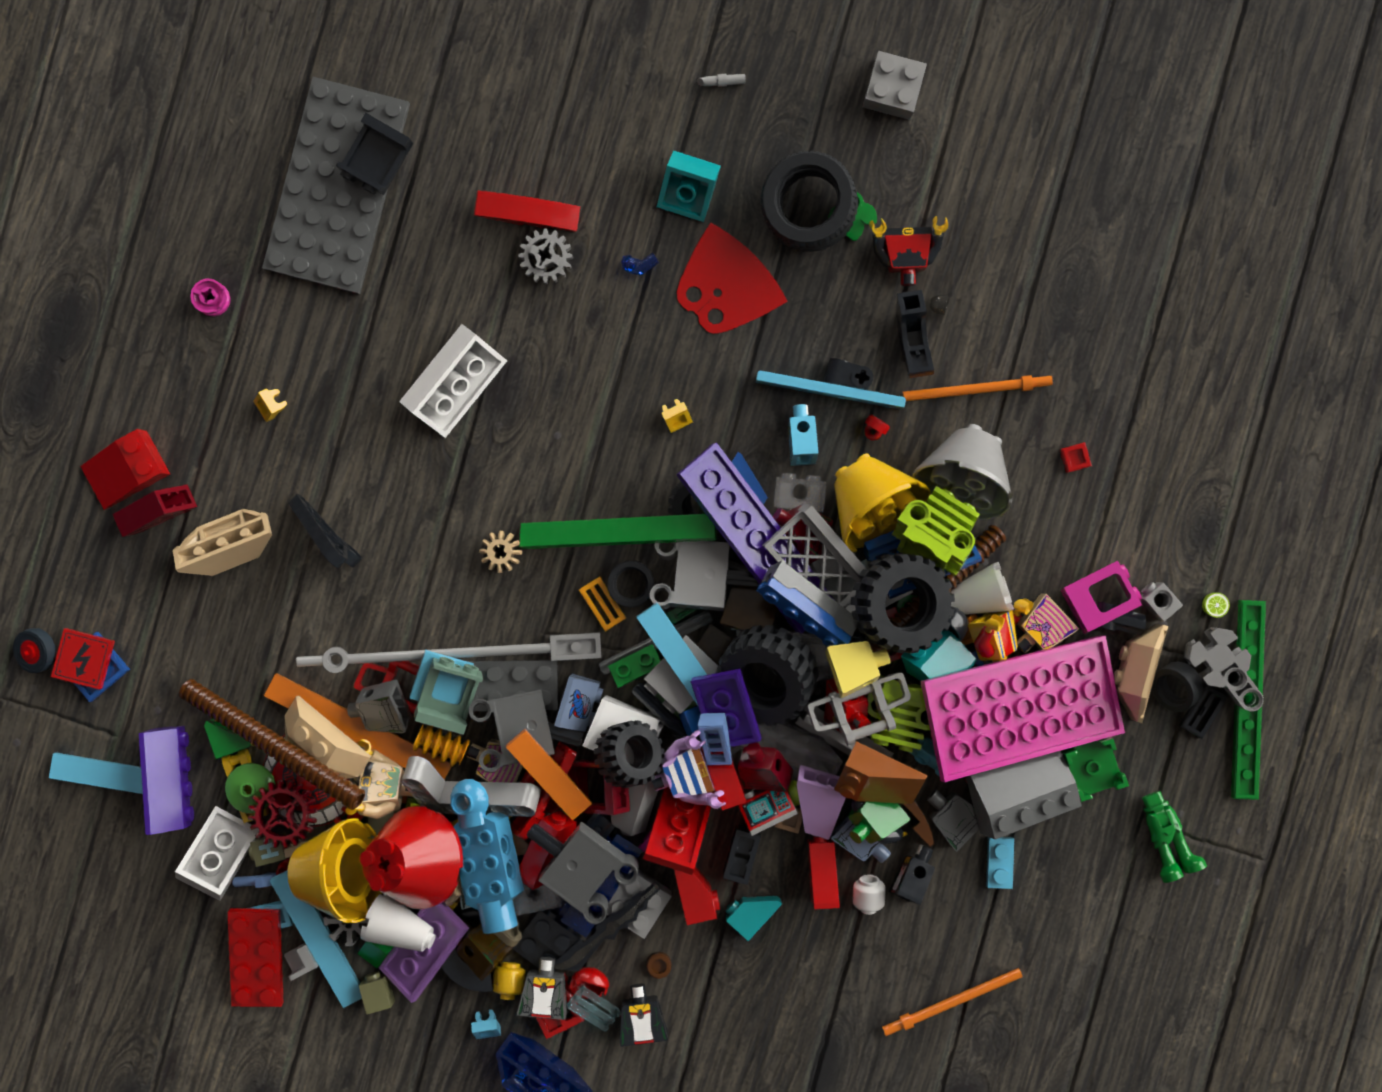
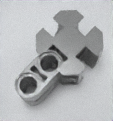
M1210 627L1204 631L1211 641L1208 645L1204 647L1200 641L1196 642L1194 639L1186 644L1184 659L1187 663L1196 667L1203 662L1207 667L1199 673L1203 683L1224 688L1233 702L1247 711H1256L1262 707L1264 702L1263 696L1246 673L1250 667V653L1246 648L1241 650L1240 647H1237L1231 651L1227 646L1238 638L1232 630ZM1235 671L1237 678L1233 683L1229 684L1228 675ZM1251 692V701L1247 704H1244V696L1247 693Z

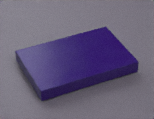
M741 669L693 677L690 682L700 713H725L730 747L761 741V733Z

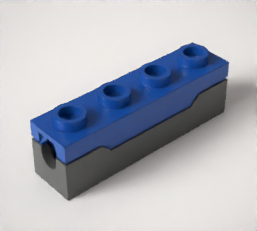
M783 561L769 567L756 590L763 595L767 602L775 604L783 610L785 616L796 620L803 626L805 631L820 638L827 647L849 644L857 628L856 626L859 624V621L853 620V616L848 610Z

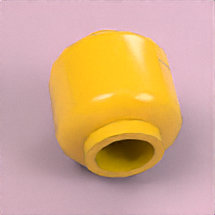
M501 962V965L494 969L493 991L500 994V999L515 1000V995L522 994L526 971L520 967V963Z

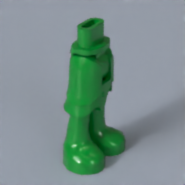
M1155 791L1143 796L1142 800L1145 805L1143 811L1146 813V822L1151 834V842H1153L1154 849L1158 848L1162 861L1160 872L1162 882L1176 881L1184 876L1183 872L1195 873L1207 867L1206 861L1203 857L1194 855L1190 851L1182 832L1180 820L1174 809L1168 805V800H1164L1161 791ZM1171 841H1173L1176 852L1178 854L1181 868L1176 862L1172 854V851L1169 847Z

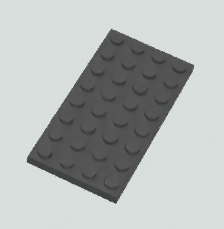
M312 77L262 267L264 270L361 294L387 191L384 195L378 192L375 195L369 193L362 188L363 183L356 179L352 183L343 178L336 164L338 161L343 162L362 129L361 119L365 113L403 134L410 107L409 101Z

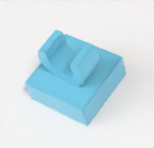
M489 1010L490 1016L485 1021L482 1020L480 1011L476 1012L475 1019L477 1022L471 1023L472 1034L476 1039L501 1036V1026L496 1020L493 1010Z

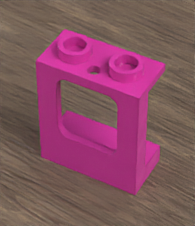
M1118 561L1060 590L1083 634L1142 605L1140 602L1142 600L1140 592L1135 586H1131L1128 580L1130 578L1128 570L1123 564L1120 565ZM1115 574L1128 601L1107 612H1101L1089 592V587Z

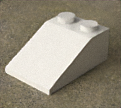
M215 806L176 869L175 877L221 901L249 851L250 842L255 840L256 833L260 831L259 828L251 830V824L244 823L242 819Z

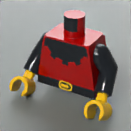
M935 216L932 220L933 231L932 227L887 229L886 223L882 218L881 226L875 228L873 220L870 221L869 226L874 233L872 235L874 254L883 266L888 267L889 272L901 273V286L916 285L915 272L924 271L927 266L934 262L941 249L944 237L943 232L948 228L947 218H945L943 225L938 226L936 225L937 216Z

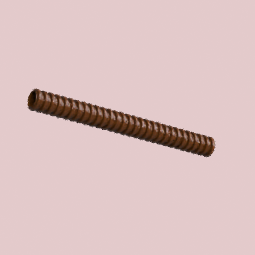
M990 525L988 530L983 531L982 535H979L977 540H975L974 545L982 557L981 562H978L980 564L984 562V558L987 559L990 556V553L995 552V548H999L1001 543L1006 541L1005 534L997 526ZM970 552L968 558L973 557V555L971 554V552ZM978 563L961 569L956 576L950 574L943 577L944 579H950L952 588L949 589L950 593L951 589H955L957 584L962 583V579H966L968 574L973 572V568L979 567ZM917 593V597L911 599V602L905 604L906 608L902 607L900 613L897 612L894 615L895 618L891 617L889 619L894 626L903 627L913 620L919 609V593ZM869 642L872 653L883 650V648L877 647V644Z
M189 679L181 686L179 691L181 699L191 703L192 706L197 707L198 710L203 711L204 714L216 722H220L221 725L226 726L227 729L232 730L233 733L238 734L239 737L244 738L251 745L256 746L260 750L262 749V752L268 753V756L274 757V760L280 761V764L286 765V768L292 769L294 773H298L300 777H304L306 781H310L318 789H323V792L329 793V796L335 797L343 805H348L349 809L354 810L363 802L365 790L359 789L357 785H353L345 777H340L339 773L334 772L333 769L328 768V766L322 764L314 757L309 756L308 753L303 752L302 749L297 748L296 745L291 744L288 740L285 741V738L279 737V734L273 733V730L267 729L265 725H261L259 721H255L254 718L249 717L248 714L243 713L236 706L226 702L225 699L220 698L213 691L197 683L196 680Z

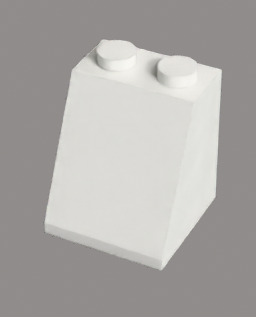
M606 695L600 702L582 746L591 750L598 748V745L595 743L597 738H601L600 734L602 731L619 723L631 720L642 721V724L647 723L651 725L650 730L655 729L657 731V738L663 725L659 724L660 720L655 715H651L646 711ZM626 742L624 748L625 758L628 763L633 764L634 753L631 746Z

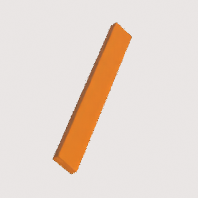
M278 673L274 675L264 695L288 709L295 697L300 696L355 743L362 739L369 741L371 750H377L406 768L409 757L419 756L427 759L444 780L451 769L450 761L446 760L442 763L440 762V756L432 759V752L430 751L423 755L421 746L414 751L413 742L393 732L368 731L365 729L360 717L350 718L346 708Z

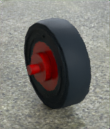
M30 628L19 633L14 640V656L23 670L29 673H40L49 669L55 662V644L46 631L40 628Z

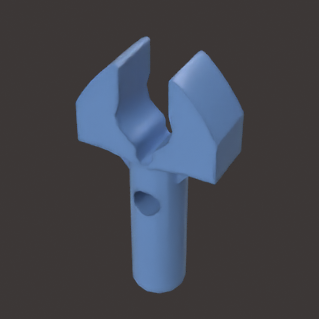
M268 872L257 876L234 877L232 883L234 887L253 885L256 888L272 886L270 880L276 876V872Z

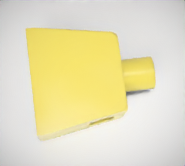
M868 641L829 646L825 652L840 698H844L877 681L880 677L878 667L890 664L887 650L883 649L872 653Z

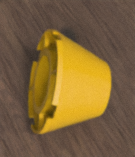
M345 819L296 848L289 860L287 872L289 887L293 895L298 900L345 923H358L367 919L365 917L370 906L379 894L382 895V892L371 889L360 863L361 853L366 850L374 839L368 837H371V835L376 836L374 829L368 823L363 824L359 819Z

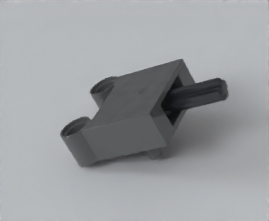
M580 822L564 844L537 824L532 825L527 832V837L554 856L541 872L539 882L582 912L584 918L591 924L601 923L606 917L608 900L603 894L595 892L612 870L615 871L616 880L622 885H630L637 879L639 870L637 858L631 854L623 853L583 822ZM629 866L633 869V872L624 873L621 867ZM598 905L602 910L595 912L591 910L590 906Z

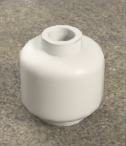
M874 875L861 876L853 885L854 906L861 910L862 913L868 915L881 910L885 905L886 887L884 883Z

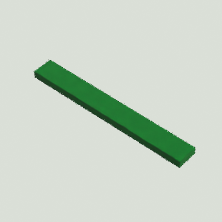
M706 514L521 523L519 547L521 549L714 541L717 537V528Z
M1238 600L1237 647H1240L1241 650L1246 648L1250 653V667L1246 673L1263 696L1266 601ZM1251 692L1247 693L1244 696V704H1247L1251 701ZM1234 704L1231 798L1259 800L1262 707L1256 711H1247Z

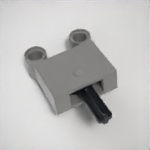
M671 542L674 544V547L668 553L660 550L663 543H655V549L663 560H672L677 556L674 591H671L670 587L666 584H657L650 591V599L653 604L657 602L655 597L658 592L666 591L669 593V597L665 602H657L662 610L669 607L724 611L727 585L758 587L760 585L748 571L728 570L731 547L727 542Z

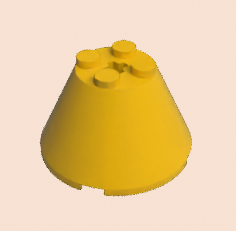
M863 454L855 463L849 467H842L835 473L837 479L834 487L842 541L852 552H857L856 548H864V542L895 530L898 523L897 519L906 506L914 500L927 502L931 494L930 489L925 483L876 458L870 457L869 454Z

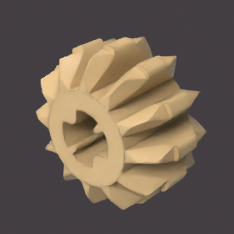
M499 531L498 539L494 533H490L489 537L492 542L486 539L482 540V543L488 546V548L479 549V553H487V557L481 559L482 563L491 561L488 566L489 570H493L497 564L498 573L503 572V564L508 571H511L512 565L510 561L514 564H519L520 562L514 557V554L522 555V550H514V547L520 545V541L517 540L510 543L514 537L512 533H509L505 540L504 531ZM504 545V552L507 554L505 557L500 556L499 559L497 557L498 552L495 549L496 547L501 548Z

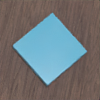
M425 650L410 693V699L419 700L433 657L437 659L446 657L452 659L455 662L454 664L461 666L465 664L474 665V663ZM440 670L432 697L452 704L460 703L468 678Z

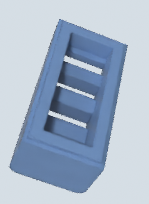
M725 713L701 714L698 730L701 732L699 734L701 742L706 741L702 745L706 765H731L732 757ZM711 752H723V754H711Z

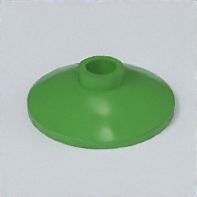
M242 764L235 768L227 778L225 785L227 799L235 809L244 813H255V811L248 809L249 805H258V803L253 801L252 797L255 795L262 797L259 793V789L262 787L269 792L268 783L273 782L276 786L275 779L271 772L260 764ZM246 785L251 786V794L245 792L244 787Z

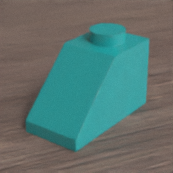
M778 896L742 897L738 902L734 900L727 907L726 921L749 941L782 905V901Z

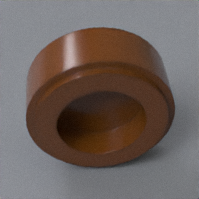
M663 952L651 954L647 960L648 973L657 979L666 977L671 971L672 963L670 957Z

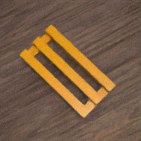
M600 576L579 589L605 632L626 619L619 605L610 597L608 588ZM596 584H599L619 616L617 619L614 618L595 588ZM588 589L592 591L611 622L609 624L605 622L586 591Z

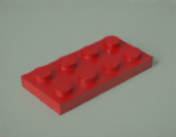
M670 787L664 788L643 859L692 875L711 806L683 802L679 798H673Z
M230 908L227 913L231 1006L281 1007L284 999L280 909Z

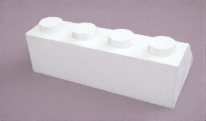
M461 324L399 402L446 438L507 360L475 333Z

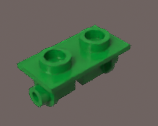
M653 644L608 667L617 687L620 688L650 673L661 659Z

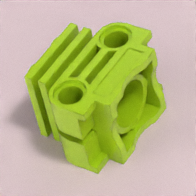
M936 486L933 493L928 497L927 502L914 500L906 506L897 519L898 523L892 535L900 540L897 550L901 553L930 559L935 562V567H941L943 571L946 570L956 576L974 547L975 538L971 530L980 514L976 512V509L971 504L960 502L954 498L955 496L952 492Z
M893 679L880 684L887 704L902 697L903 693L898 681ZM907 684L911 695L910 700L890 709L896 729L891 731L886 729L869 735L871 740L874 741L873 743L888 746L889 742L894 743L895 746H899L900 750L913 752V749L921 750L922 745L913 738L923 740L924 735L915 728L930 730L928 718L923 721L920 719L922 712L926 711L921 685ZM872 692L865 694L869 702L868 713L879 719L869 718L871 724L881 721L882 719L877 708H871V703L874 700Z

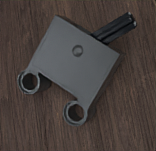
M541 689L490 701L477 699L469 707L470 717L477 723L487 722L492 714L495 716L502 753L500 754L494 749H487L479 757L481 768L489 773H494L504 766L520 763L506 748V744L524 729L530 733L550 756L555 755L552 739L580 747L584 737L582 732L554 726L555 724L548 722ZM477 705H485L488 708L487 715L483 718L475 717L474 708ZM488 754H494L498 758V763L493 768H487L484 765V758Z

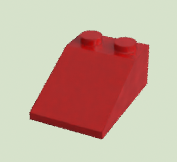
M136 429L117 439L80 466L104 510L170 475L147 431Z
M695 866L692 875L674 869L687 925L717 919L716 911L720 910L717 890L712 891L711 884Z

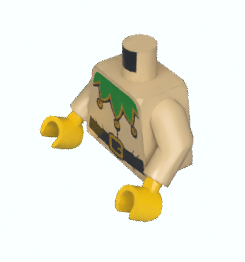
M365 739L360 740L357 745L361 746L372 756L360 776L359 789L365 790V798L356 809L351 810L347 807L345 810L348 815H353L358 811L360 815L379 819L395 810H399L402 804V797L412 795L401 783L404 774L403 768L377 750H371L369 741Z

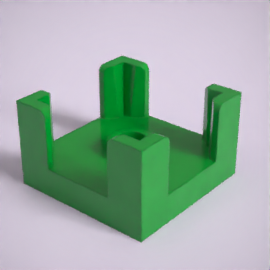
M1111 737L1061 750L1076 781L1081 802L1092 799L1091 794L1111 787L1119 790L1129 786L1126 775L1119 770L1113 752L1117 748L1114 739Z

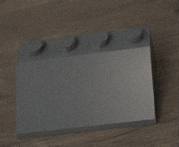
M1061 751L966 776L980 834L992 839L1001 838L1082 806L1076 781Z

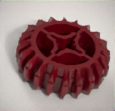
M278 780L276 788L275 784L270 782L268 783L269 792L262 787L259 789L262 797L257 795L252 797L253 801L258 803V805H249L248 809L255 811V814L249 815L248 820H256V824L251 825L250 829L259 828L260 831L255 835L257 839L263 835L266 836L263 844L267 845L273 839V848H277L281 841L283 849L289 847V840L293 846L299 844L297 836L304 841L307 839L304 831L313 832V827L308 825V823L317 822V818L310 817V814L317 813L318 808L310 809V804L315 803L316 800L312 798L307 801L306 797L310 795V790L300 793L303 784L300 783L293 789V780H289L286 787L283 780ZM286 793L295 799L288 804H283L276 800L273 795ZM266 803L269 804L268 807L272 812V816L267 823L264 820ZM299 805H301L303 812L300 826L294 817V812ZM280 807L281 810L291 807L286 813L287 820L283 818L275 821L281 813ZM278 824H283L290 828L293 833L282 835L273 832L271 829Z

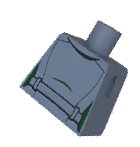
M848 815L832 831L831 839L862 861H866L873 855L880 863H883L891 854L878 841L871 844L866 839L861 843L854 842L849 832L855 826L850 821Z

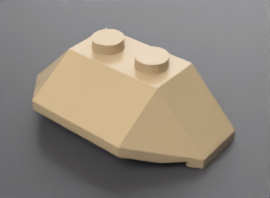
M241 509L197 527L184 539L180 546L173 549L176 571L179 573L214 576L259 558L272 536L268 515L262 512Z
M1156 624L1142 632V635L1126 641L1125 646L1121 647L1119 653L1120 667L1119 670L1114 672L1117 695L1130 719L1136 722L1143 723L1168 630L1166 625Z
M300 696L295 697L285 714V741L288 740L291 744L296 745L297 748L302 749L303 752L308 753L309 756L314 757L322 764L328 766V768L333 769L334 772L340 774V777L343 776L346 779L359 777L372 756Z

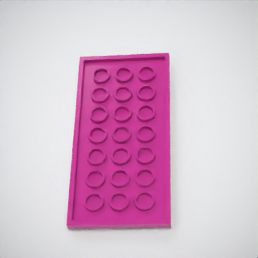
M1105 635L920 681L940 780L943 782L1125 733Z

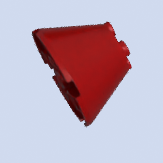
M412 806L398 811L389 818L366 850L361 853L360 863L364 876L372 890L380 891L407 907L427 909L444 902L456 889L459 883L457 882L459 869L463 868V852L455 828L440 812L436 813L425 806Z

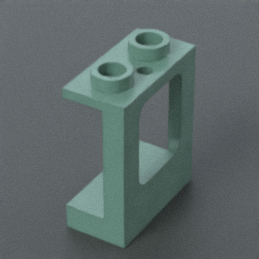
M433 657L414 712L415 721L464 735L470 704L474 699L479 682L483 681L482 672L474 665L465 664L461 666L454 664L455 662L452 659L440 657V659ZM440 670L468 678L460 703L452 704L432 697Z

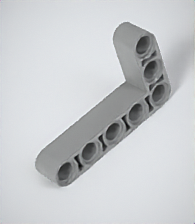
M419 756L409 757L401 781L403 786L421 806H425L436 813L456 815L450 804V795L453 787L459 781H445L427 759ZM479 782L486 789L489 797L486 815L491 812H500L507 816L529 817L535 815L541 794V789L531 783ZM465 797V802L469 805V801Z

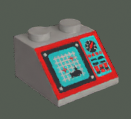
M752 789L745 792L746 802L738 805L752 836L798 814L788 792L767 790L754 792Z

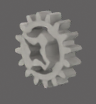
M544 229L542 235H539L538 231L535 230V237L532 239L526 236L528 244L520 245L524 253L518 254V257L525 260L520 266L522 269L528 268L525 273L527 277L534 274V281L536 283L540 278H543L545 284H548L549 278H552L556 283L558 282L557 275L566 276L564 268L571 269V265L567 260H572L573 255L567 252L572 248L570 244L564 245L566 241L565 236L557 238L558 232L556 230L551 235H549L547 229ZM545 241V244L535 246L537 243ZM556 245L561 248L562 257L555 254ZM549 252L551 259L546 258L543 262L540 255H546ZM530 256L537 261L535 269L530 263ZM557 267L551 272H546L549 268Z

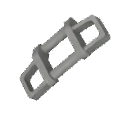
M897 672L879 678L872 684L844 698H840L839 693L836 691L829 693L824 698L808 703L806 709L815 731L820 732L839 728L846 744L851 745L860 738L886 729L887 731L896 729L890 709L909 701L911 695L903 673ZM898 679L903 695L901 698L887 704L880 684ZM872 692L882 720L851 730L841 703ZM830 701L836 722L819 726L814 713V707Z

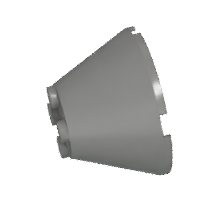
M969 424L967 428L956 430L915 469L912 476L925 483L930 489L931 494L937 486L940 489L944 488L952 492L955 496L954 498L960 502L971 504L976 509V512L980 514L977 520H988L1003 516L1008 512L1012 503V494L1001 448L1002 440L983 431L976 424Z

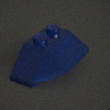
M510 1032L496 1052L502 1086L510 1092H593L573 1067L534 1039Z

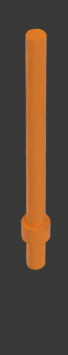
M1029 375L1021 376L1020 379L904 391L902 395L906 401L1015 389L1029 391L1033 390L1034 387L1052 386L1053 380L1052 376L1032 378Z
M1019 968L1014 969L909 1015V1013L901 1015L899 1020L883 1026V1031L886 1036L902 1029L906 1031L913 1028L914 1024L1020 979L1023 975Z

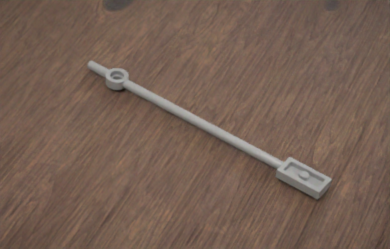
M600 632L550 635V643L431 649L428 651L453 658L551 653V661L601 658ZM332 647L321 656L297 657L296 663L297 667L324 666L329 672L338 673L344 670L348 664L422 660L425 650L348 654L341 647ZM333 655L340 656L341 661L339 664L333 663Z

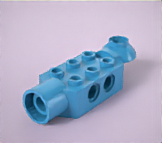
M464 779L453 787L450 795V804L452 810L458 816V822L453 827L459 836L463 852V868L459 869L465 903L467 906L478 910L484 934L502 932L518 925L513 899L524 891L509 816L500 812H491L486 815L485 813L489 806V797L486 789L481 783L473 779ZM465 797L468 799L469 805L465 802Z

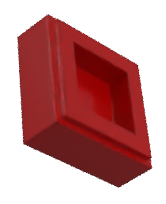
M1085 442L1059 449L1066 473L1092 466Z

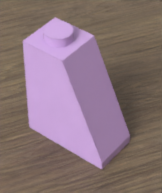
M800 765L797 789L805 833L829 840L845 801V797L834 790L839 776Z

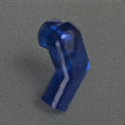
M653 253L643 260L632 258L631 255H625L621 259L623 270L627 273L643 275L659 264V261Z

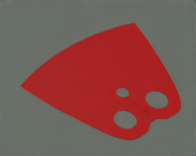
M712 223L709 224L694 249L677 289L678 302L686 310L695 312L699 317L701 326L713 334L729 331L753 321L787 302L781 288L763 263L740 241ZM698 287L702 292L701 299L697 302L689 301L686 297L688 288ZM716 288H719L722 291V295L720 297H716L713 294V291ZM716 308L722 311L723 320L719 324H712L708 320L710 310Z

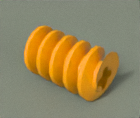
M423 724L413 744V750L416 751L422 746L423 755L432 750V759L441 754L440 762L444 763L450 758V766L453 767L457 762L460 765L470 740L467 739L461 744V736L458 735L454 740H451L452 732L449 731L445 736H442L441 728L433 732V726L428 725L424 728Z

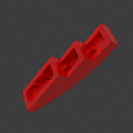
M480 190L476 194L474 216L517 225L526 224L546 229L555 228L570 232L577 231L580 206Z

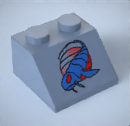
M572 673L568 678L554 726L585 732L587 727L591 726L596 714L592 712L594 703H600L604 689L599 688L601 682Z

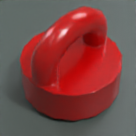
M872 414L865 421L867 424L864 431L865 436L871 441L878 440L882 434L886 435L890 429L887 423ZM872 428L877 430L874 435L871 434Z

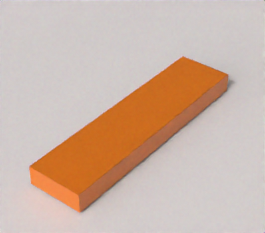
M526 729L506 744V748L572 820L592 804L589 798Z

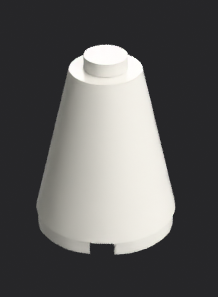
M999 562L991 564L962 581L961 584H957L955 589H951V593L955 595V602H951V606L958 608L965 615L1014 610L1005 578L1000 571Z
M379 894L370 906L365 917L369 919L367 927L362 925L360 935L361 939L366 942L421 952L426 948L430 949L436 937L433 934V927L403 904L385 894Z

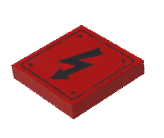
M64 628L51 677L95 689H102L115 641Z

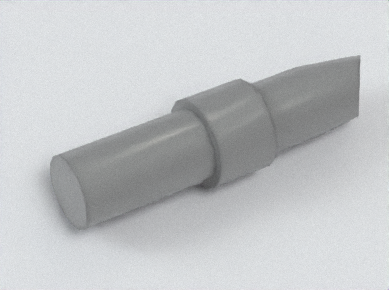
M717 74V76L698 78L697 82L700 86L718 87L745 84V74Z

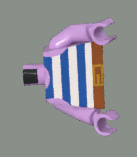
M696 730L692 735L673 742L664 754V763L662 765L664 773L655 775L652 783L655 791L670 787L673 798H679L683 802L697 805H710L712 808L718 809L726 804V802H720L717 798L724 795V792L719 790L711 793L714 791V785L701 750V746L706 741L700 742L696 739L701 733L699 730Z

